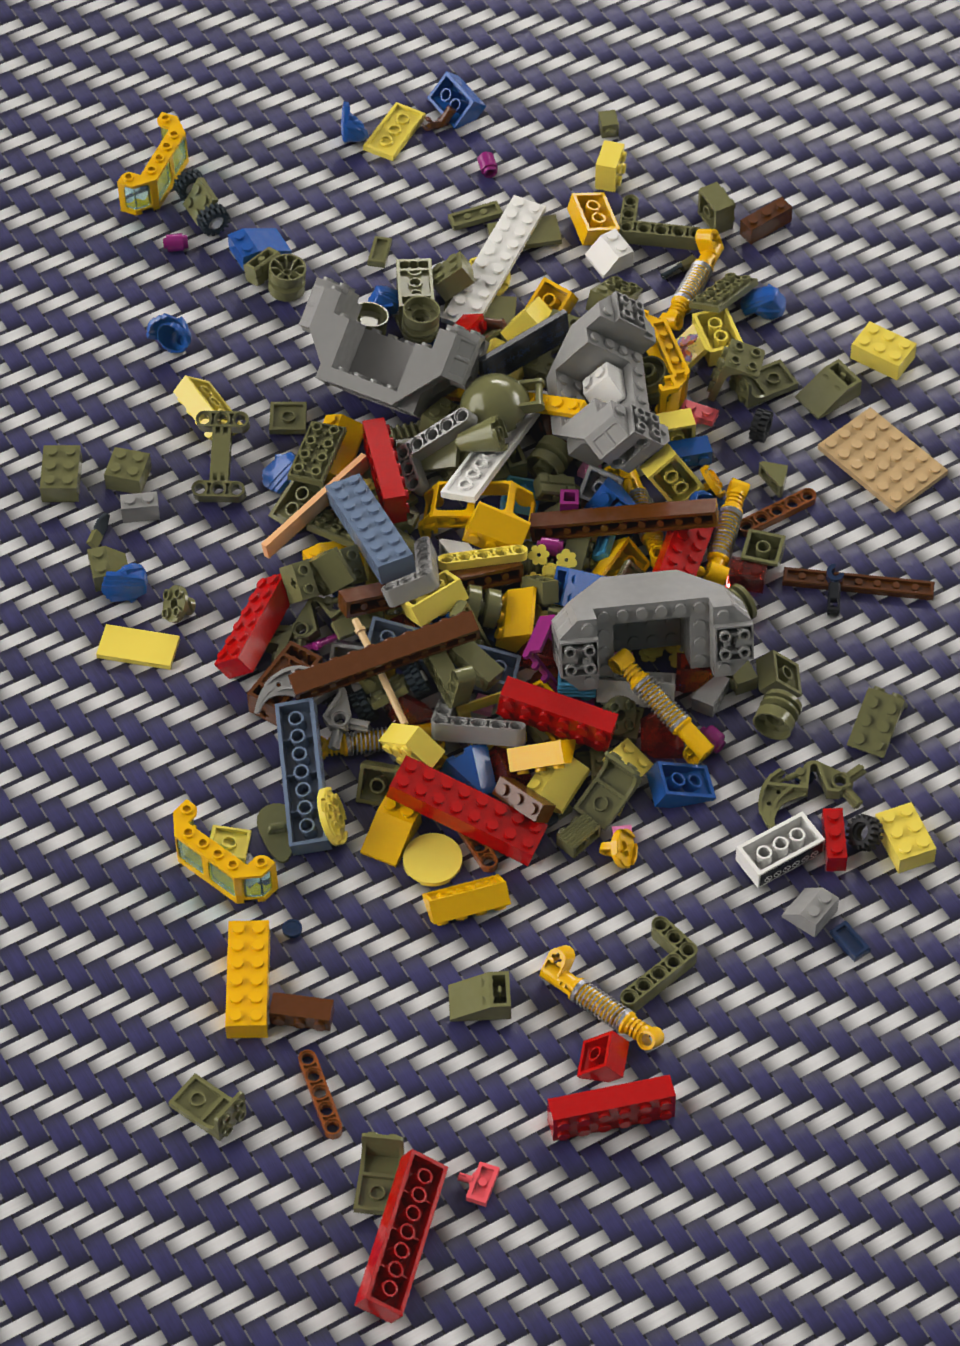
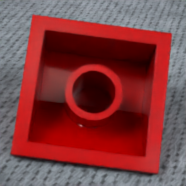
M613 1030L584 1040L577 1077L608 1083L623 1078L629 1041Z

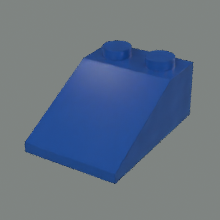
M243 228L228 234L229 249L243 271V265L267 247L279 251L280 254L292 253L276 228Z
M657 761L646 773L655 807L675 808L714 801L716 799L707 765Z

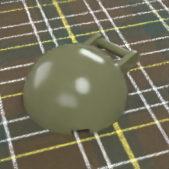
M500 373L486 374L475 379L465 389L459 408L464 407L476 414L478 417L477 424L492 416L499 415L498 419L502 418L508 433L517 429L516 424L524 419L525 414L544 411L543 388L545 381L542 378L516 380L513 377ZM535 390V401L530 402L528 391Z

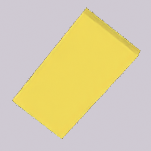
M396 102L364 143L363 150L394 161L425 120L426 113Z
M106 624L96 656L100 659L171 670L180 642V636Z

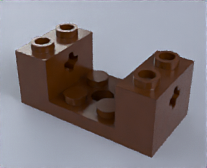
M290 641L247 692L249 712L254 714L258 696L265 682L271 676L289 666L302 665L311 667L316 663L321 664L323 663L322 656ZM285 695L273 697L265 702L260 715H255L277 726L275 704L291 701L293 697Z

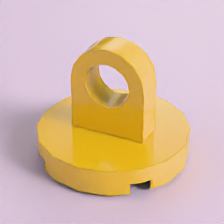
M709 465L702 466L700 471L706 481L703 483L705 486L703 490L707 491L711 488L719 499L726 496V490H721L723 484L715 472L711 469L708 470Z
M618 829L613 834L611 842H602L600 844L599 853L612 857L614 863L619 868H630V865H634L638 855V845L633 840L635 835L629 829Z

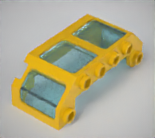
M161 112L157 118V123L161 127L162 141L141 175L132 172L124 173L117 181L122 212L138 216L143 214V210L153 208V210L160 209L173 188L174 180L178 179L177 176L181 175V172H183L188 164L186 132L177 116Z
M186 799L173 811L174 837L178 862L237 904L244 903V900L258 899V902L266 901L278 889L276 862L265 855H259L248 864H245L197 829V826L194 825L197 808Z

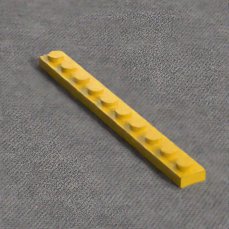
M458 388L445 397L451 401L460 402L465 390ZM528 392L530 402L535 401V393ZM543 394L545 409L542 412L536 413L572 418L587 405V402L582 399Z

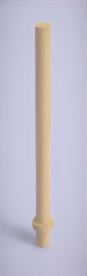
M358 617L352 619L355 627L354 632L359 636L365 648L371 644L366 635V628L362 626ZM385 672L377 675L400 724L408 725L409 722Z

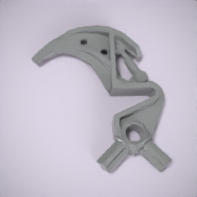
M302 665L289 666L271 676L265 682L258 696L254 714L260 715L265 702L273 697L285 695L295 698L288 675L296 670H304L310 667ZM345 687L313 698L316 705L334 694H337L323 714L324 723L332 731L328 748L334 751L340 749L343 734L349 732V729L366 733L369 731L370 721L352 718ZM338 719L345 720L343 724L335 723Z

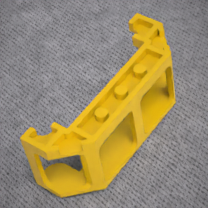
M644 309L645 317L655 329L656 343L646 353L648 356H656L662 359L670 374L664 376V386L662 384L658 385L660 397L659 404L655 406V414L676 411L681 408L687 398L690 369L667 319L662 316L659 318L651 316L649 311Z
M438 481L424 493L425 511L423 519L418 523L420 537L429 536L431 538V531L433 530L434 534H438V528H465L475 509L476 502L467 503L465 510H436L437 507H441L444 504V498H441L440 491L448 482ZM491 481L481 494L508 495L506 507L502 511L517 516L513 513L515 500L520 506L531 507L529 522L531 513H535L536 502L533 492L513 481ZM528 530L525 539L531 538L530 530Z

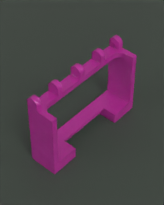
M556 615L539 616L522 656L524 659H530L533 662L531 668L534 671L539 670L542 674L541 681L543 683L548 682L552 687L551 689L557 693V680L536 654L542 652L548 637L552 641L551 620Z

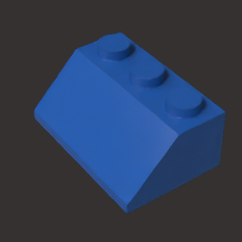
M447 71L427 97L441 114L447 105H450L457 111L449 121L455 129L477 120L486 108V105L460 76Z

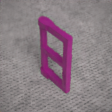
M333 633L302 647L308 650H318L322 646L339 639Z

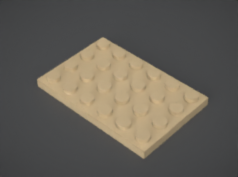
M871 407L818 444L819 451L894 513L948 475V470Z

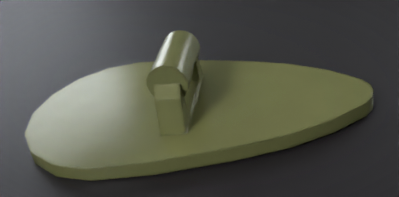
M273 803L260 810L257 815V826L268 852L279 863H286L291 857L292 851L289 848L285 805Z

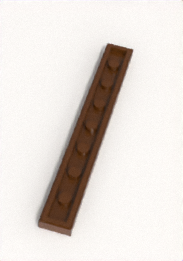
M784 567L782 586L828 590L827 571ZM835 572L833 575L837 576L840 572ZM844 573L841 591L933 600L935 582Z

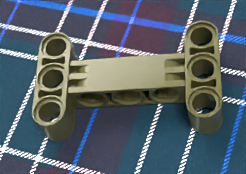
M204 410L198 412L196 415L197 426L202 432H212L210 479L197 480L192 484L191 489L194 498L200 502L239 503L244 501L246 498L245 486L239 481H230L232 434L245 433L250 429L248 415L242 411ZM203 419L209 420L206 424L200 423ZM226 419L227 423L219 424V421ZM239 420L246 421L243 425L237 424ZM199 488L205 489L201 494L196 493ZM217 489H223L221 494L214 493ZM236 489L242 490L238 495L233 494Z

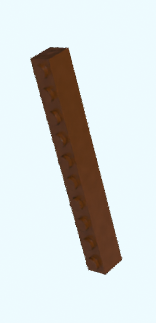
M717 498L537 512L530 515L531 525L529 530L531 540L534 542L541 540V537L571 539L718 527L719 509Z
M521 562L452 570L449 572L461 579L465 590L469 584L481 586L483 590L522 581L523 564ZM380 582L338 590V607L346 618L398 608L401 605L396 607L388 606L381 591V588L388 583L381 585Z
M472 610L468 612L463 611L454 617L443 618L437 623L423 625L420 629L406 631L394 638L389 637L383 642L369 644L358 651L353 650L341 657H333L327 662L313 664L310 668L304 670H296L288 675L289 682L296 700L314 698L480 639L479 627Z

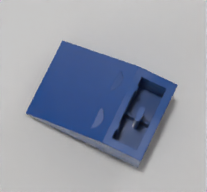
M608 476L583 509L635 505L636 503L622 486ZM635 533L621 534L615 537L618 539L630 537L631 539Z
M557 566L554 579L558 580L559 603L553 604L565 606L597 579L607 576Z

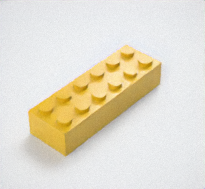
M269 920L229 921L225 1016L227 1038H268Z

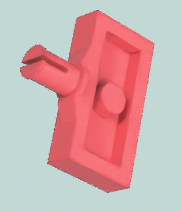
M686 399L680 408H691L696 425L705 424L712 427L719 416L718 409Z
M479 1162L477 1170L472 1176L460 1172L457 1181L469 1184L466 1201L486 1207L499 1175L500 1167Z

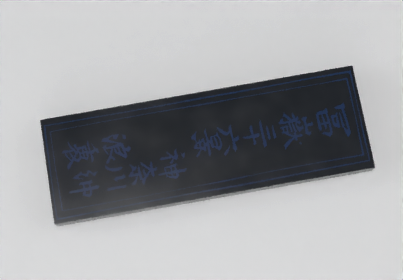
M563 309L478 358L480 377L490 373L509 375L562 344L569 330L568 312Z

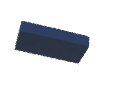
M847 921L830 930V935L854 962L871 952V948Z

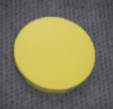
M331 787L321 788L317 796V807L323 831L332 845L339 846L345 844L348 837V832L345 831V820L347 818L341 799L337 793L333 794Z
M427 833L414 838L407 845L403 854V866L406 874L419 882L420 885L429 887L449 883L460 872L463 863L462 851L459 845L452 838L439 833Z

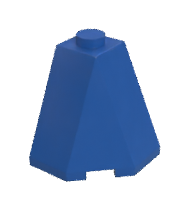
M470 745L464 749L465 752L456 758L451 756L445 760L439 770L440 772L495 798L492 792L496 782L487 745Z

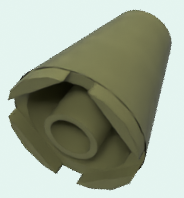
M495 415L458 433L457 438H455L456 448L460 449L461 452L506 451L508 443L505 444V438H508V434L502 418L498 419L499 415Z

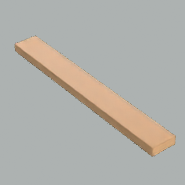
M361 453L327 485L348 478L351 475L359 473L362 475L369 469L367 455ZM325 486L261 543L265 557L271 558L329 505Z

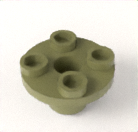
M173 585L169 589L164 590L163 610L161 613L163 619L172 623H178L185 615L194 613L196 602L193 598L188 597V593L183 586Z
M619 695L611 698L602 707L605 710L619 714L614 734H624L635 727V701L626 696Z

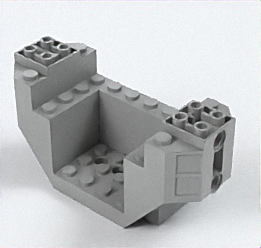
M325 276L323 279L316 278L299 325L303 331L312 335L321 363L315 377L318 380L342 389L347 393L421 419L422 413L427 410L428 406L458 388L465 390L477 378L479 372L478 358L486 354L490 342L485 340L486 336L474 330L469 332L465 327L454 324V326L447 324L446 330L439 329L433 347L425 342H422L420 345L408 340H404V342L398 341L397 336L391 334L384 336L382 331L372 328V330L365 329L366 325L357 321L362 305L357 303L360 295L355 293V289L342 282L339 284Z
M618 291L613 292L610 296L596 303L570 326L546 377L548 395L582 399L587 402V405L572 418L550 415L552 434L567 441L568 455L596 467L606 462L614 469H621L630 473L669 443L670 438L668 427L661 424L659 416L651 413L649 410L642 354L656 343L655 329L645 317L644 304ZM605 362H609L623 370L626 398L619 404L612 400L609 403H605L596 398L589 403L583 394L582 381Z
M679 570L600 577L571 599L551 620L552 651L560 677L568 681L579 691L599 689V678L614 677V672L609 667L608 660L614 656V652L620 651L622 648L637 650L681 645L691 669L710 667L714 677L734 675L748 660L754 659V624L743 601L721 584Z

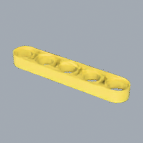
M510 545L442 554L438 557V568L442 571H452L522 562L528 558V548L524 545Z

